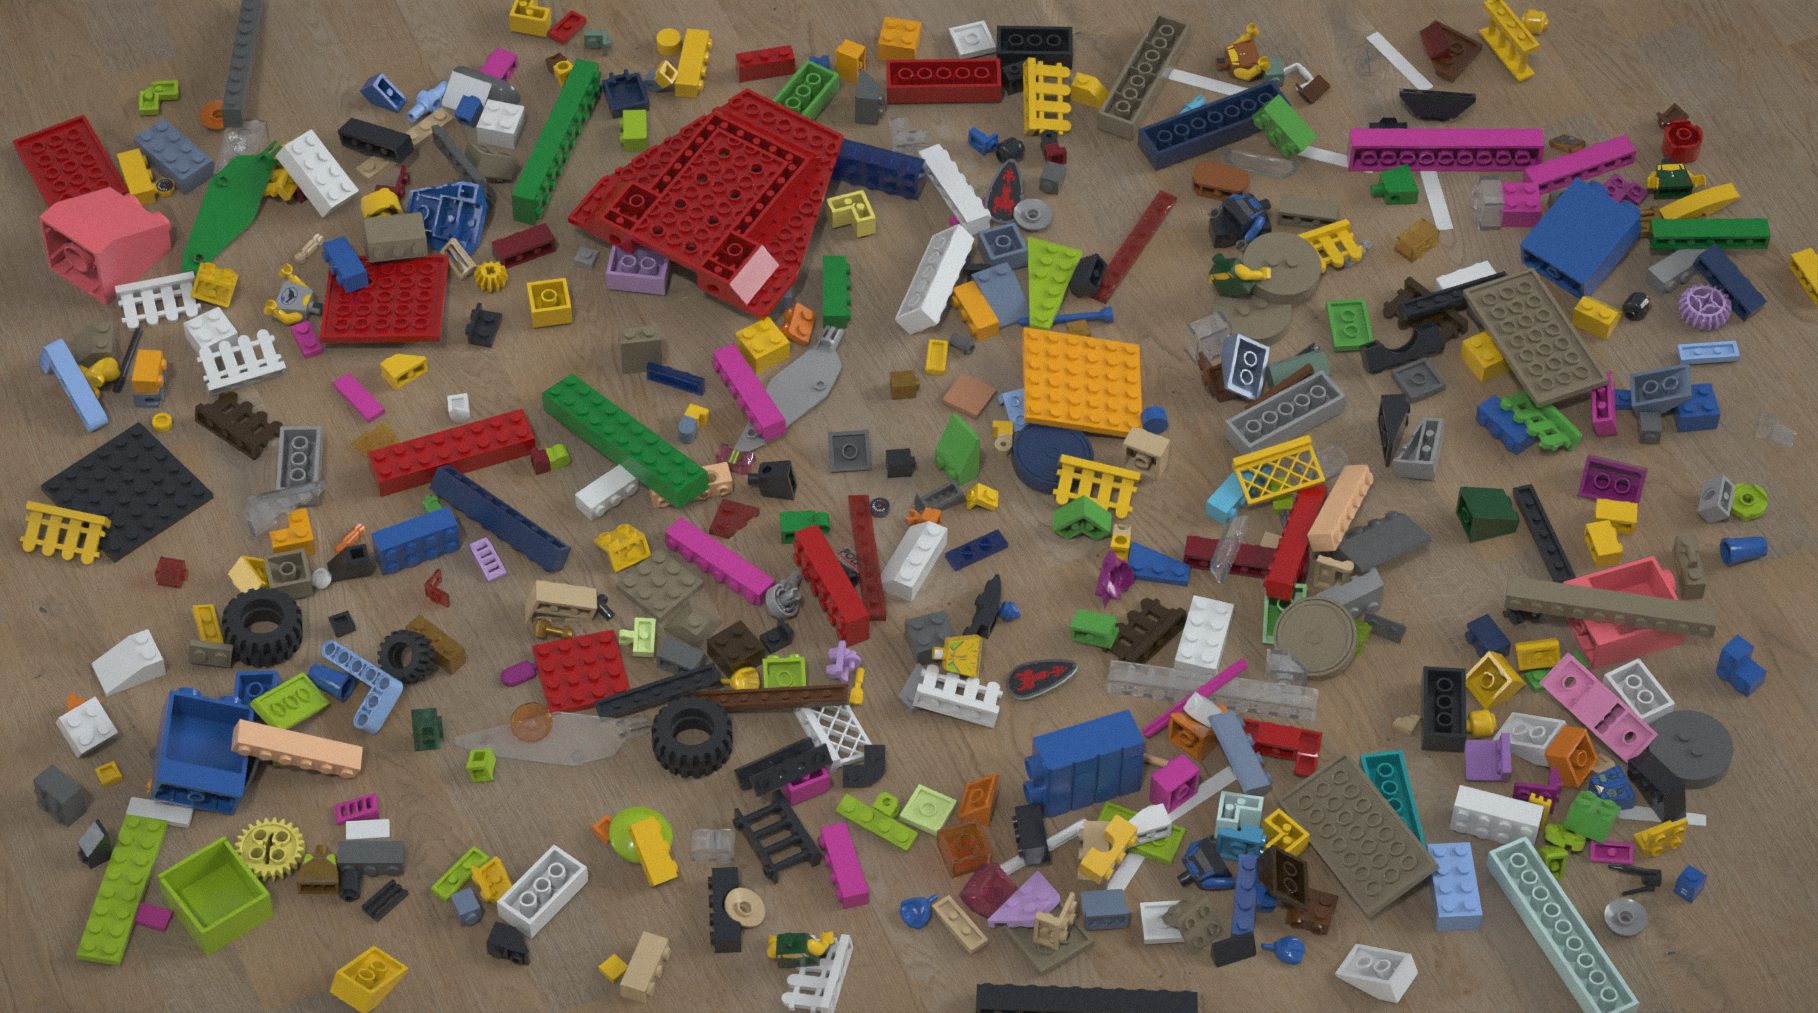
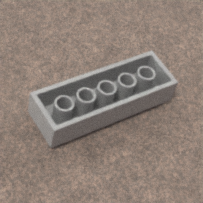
M1321 370L1225 421L1224 437L1241 456L1252 451L1255 452L1287 442L1343 412L1346 395Z

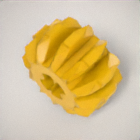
M492 260L490 263L483 261L482 265H477L474 279L477 288H481L482 292L488 290L491 294L492 290L499 292L500 288H505L508 274L506 273L505 266H501L499 261L493 263Z

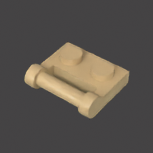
M1319 555L1316 561L1313 586L1326 590L1338 584L1336 582L1337 571L1343 573L1342 581L1339 583L1340 586L1349 583L1351 573L1354 570V563L1348 560L1341 562Z

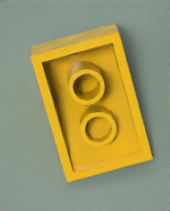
M372 946L336 972L330 993L357 1011L368 1013L378 1006L407 973L409 968L376 946Z

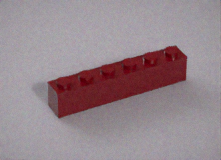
M1187 535L1183 563L1190 565V568L1264 579L1265 575H1269V564L1272 562L1274 551L1277 548ZM1307 553L1297 584H1305L1310 553Z

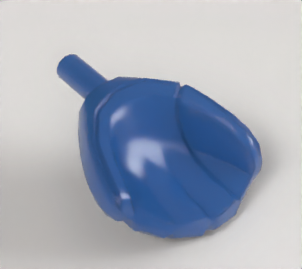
M934 894L928 899L915 897L902 901L900 914L905 923L915 929H922L931 915L930 903L938 898L937 895Z
M1295 936L1283 937L1275 941L1274 945L1261 944L1262 949L1273 950L1276 957L1287 964H1299L1305 953L1303 942Z

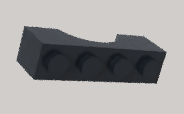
M1429 321L1413 327L1411 338L1405 345L1399 348L1389 349L1380 341L1374 340L1359 345V350L1364 368L1370 373H1378L1385 367H1395L1403 361L1416 360L1420 355L1436 353L1438 349L1444 346L1439 326L1433 321Z
M738 867L712 868V876L708 877V890L713 889V895H708L709 908H713V913H709L710 926H714V932H710V945H715V953L741 952L740 922L728 917L723 910L728 893L733 889L739 888Z

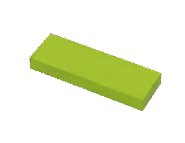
M473 846L430 888L431 893L447 904L451 900L450 895L459 892L472 880L473 872L470 867L475 865L477 868H480L490 861V857Z

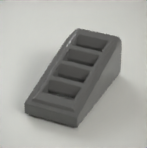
M955 479L919 498L924 508H934L941 511L966 501ZM947 495L948 499L945 500L943 496ZM936 498H940L941 502L938 503ZM932 500L935 506L930 507L928 501Z

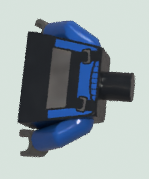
M1251 193L1244 195L1232 194L1222 201L1219 209L1213 208L1211 215L1214 218L1223 216L1241 238L1245 237L1244 240H1239L1236 243L1238 250L1245 245L1241 250L1244 254L1248 243L1255 239L1265 224L1266 210L1271 209V204L1267 198L1258 201Z
M1213 834L1208 835V837L1190 843L1181 860L1187 870L1177 876L1183 887L1195 881L1200 890L1233 888L1235 890L1236 876L1234 879L1231 878L1233 875L1216 850L1217 841L1214 842Z

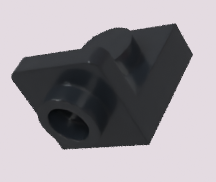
M967 256V263L963 266V274H967V282L971 281V274L991 268V264H971V256Z
M782 618L777 620V627L759 635L760 641L771 655L792 644L793 630L788 623L785 624Z

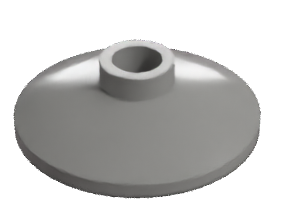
M1026 199L1016 205L1014 219L1024 229L1041 230L1050 224L1052 210L1048 204L1041 200Z
M1619 898L1607 905L1604 912V920L1608 928L1614 933L1622 936H1634L1645 929L1648 915L1645 908L1637 901Z

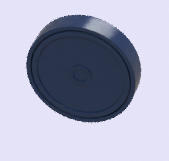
M1030 423L1022 428L1015 438L1011 452V462L1015 473L1026 485L1037 491L1052 494L1053 489H1058L1060 476L1056 474L1058 469L1062 470V467H1057L1062 454L1093 461L1094 455L1090 441L1080 430ZM1072 479L1070 492L1079 487L1080 480Z

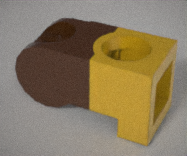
M557 53L546 58L545 62L549 72L556 77L559 86L563 88L573 65L565 56Z

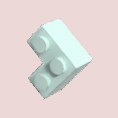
M1221 791L1214 838L1217 839L1219 827L1232 828L1236 831L1238 827L1242 828V825H1253L1259 828L1264 797Z

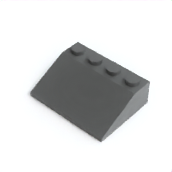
M1390 511L1381 519L1376 518L1368 521V525L1352 528L1350 533L1343 536L1336 551L1329 552L1332 559L1341 562L1351 561L1354 563L1355 571L1363 572L1431 541V537L1406 514Z

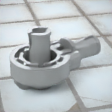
M791 571L787 580H780L778 584L767 590L766 603L770 616L774 615L778 619L782 618V620H785L797 613L799 608L798 600L801 598L797 585L802 579L801 574L798 576V571Z

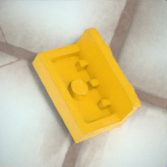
M497 856L480 868H477L475 865L470 867L473 872L471 877L476 885L481 887L482 891L480 894L487 903L490 901L497 906V901L514 885L503 863Z

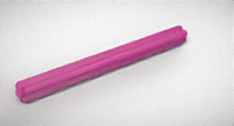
M1240 658L1197 689L1196 692L1207 698L1246 670L1248 664L1243 658ZM1194 692L1142 729L1144 736L1149 739L1169 725L1172 713L1186 712L1183 708Z

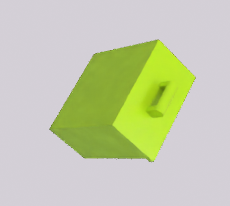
M226 836L196 851L158 874L163 901L173 911V914L206 956L274 917L269 892L231 846Z

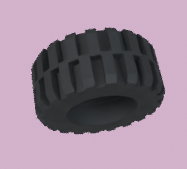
M260 587L258 590L252 588L248 589L246 593L241 592L237 595V598H232L223 611L222 631L224 644L233 645L232 657L236 660L241 659L243 664L248 665L250 663L253 664V667H259L260 665L271 667V664L274 663L276 665L281 664L284 659L288 660L292 657L293 653L297 652L302 643L303 624L301 609L292 597L289 598V595L283 591L281 593L278 592V589L271 588V590H268L266 587ZM259 621H269L279 626L268 633H254L246 629L250 624Z
M684 696L680 697L678 701L672 700L668 702L667 707L663 706L659 710V714L654 717L651 730L652 748L656 760L660 762V766L665 770L669 768L670 773L674 775L681 774V777L688 778V776L700 778V775L708 776L712 774L713 770L718 771L722 768V764L728 761L733 749V729L727 711L724 708H720V704L715 701L709 702V699L705 697L700 699L697 696H691V698H685ZM687 729H699L711 736L705 742L697 745H686L674 739L678 733Z

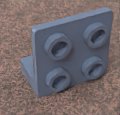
M1123 889L1080 892L1084 928L1086 931L1128 928L1129 907L1125 906Z

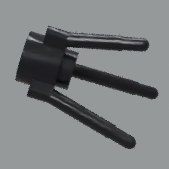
M1624 864L1621 866L1608 865L1610 869L1641 874L1642 884H1646L1645 887L1622 892L1623 896L1645 891H1655V886H1661L1662 873L1660 869H1646Z

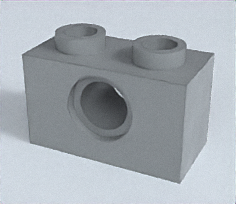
M1724 474L1703 482L1697 512L1709 524L1729 518L1735 485Z

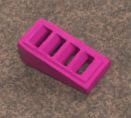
M376 793L334 805L336 825L346 824V821L379 819ZM350 809H354L353 814H350ZM345 810L346 816L342 817L341 811Z

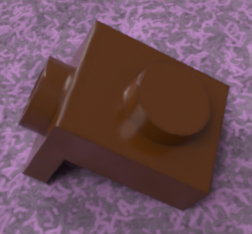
M1676 103L1663 114L1660 112L1656 114L1659 119L1657 123L1664 130L1674 120H1687L1689 118L1688 114Z

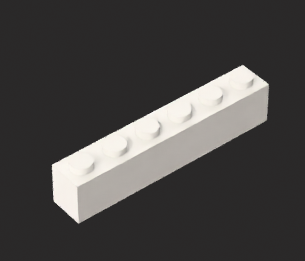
M937 144L918 151L921 168L962 227L971 236L979 231L990 229L989 220H991V214L989 210L983 207L980 197H976L973 187L966 183L964 174L959 173L956 163L950 160L947 150H943L941 145Z

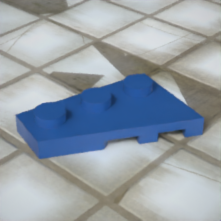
M1132 541L1128 565L1135 573V580L1188 586L1190 565Z

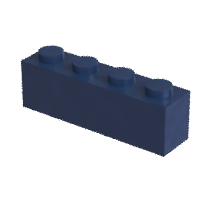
M1716 244L1699 254L1694 261L1693 266L1712 287L1717 286V290H1722L1724 294L1728 295L1729 300H1731V308L1744 322L1761 311L1767 301L1764 296L1756 290L1750 280L1739 271L1738 267L1730 261L1724 251Z

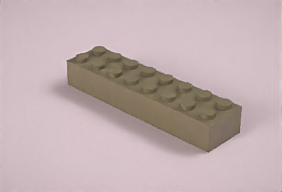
M1156 12L1100 108L1097 117V129L1129 140L1134 138L1190 40L1191 23Z

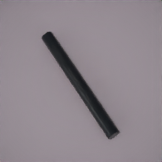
M135 328L119 370L121 374L115 380L112 388L114 393H120L143 332L141 328Z

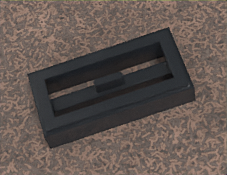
M392 879L362 905V911L376 922H379L408 896V891L406 889L403 890L400 884L397 885L396 881ZM398 892L399 894L389 902V899ZM384 906L377 914H375V912L380 907Z

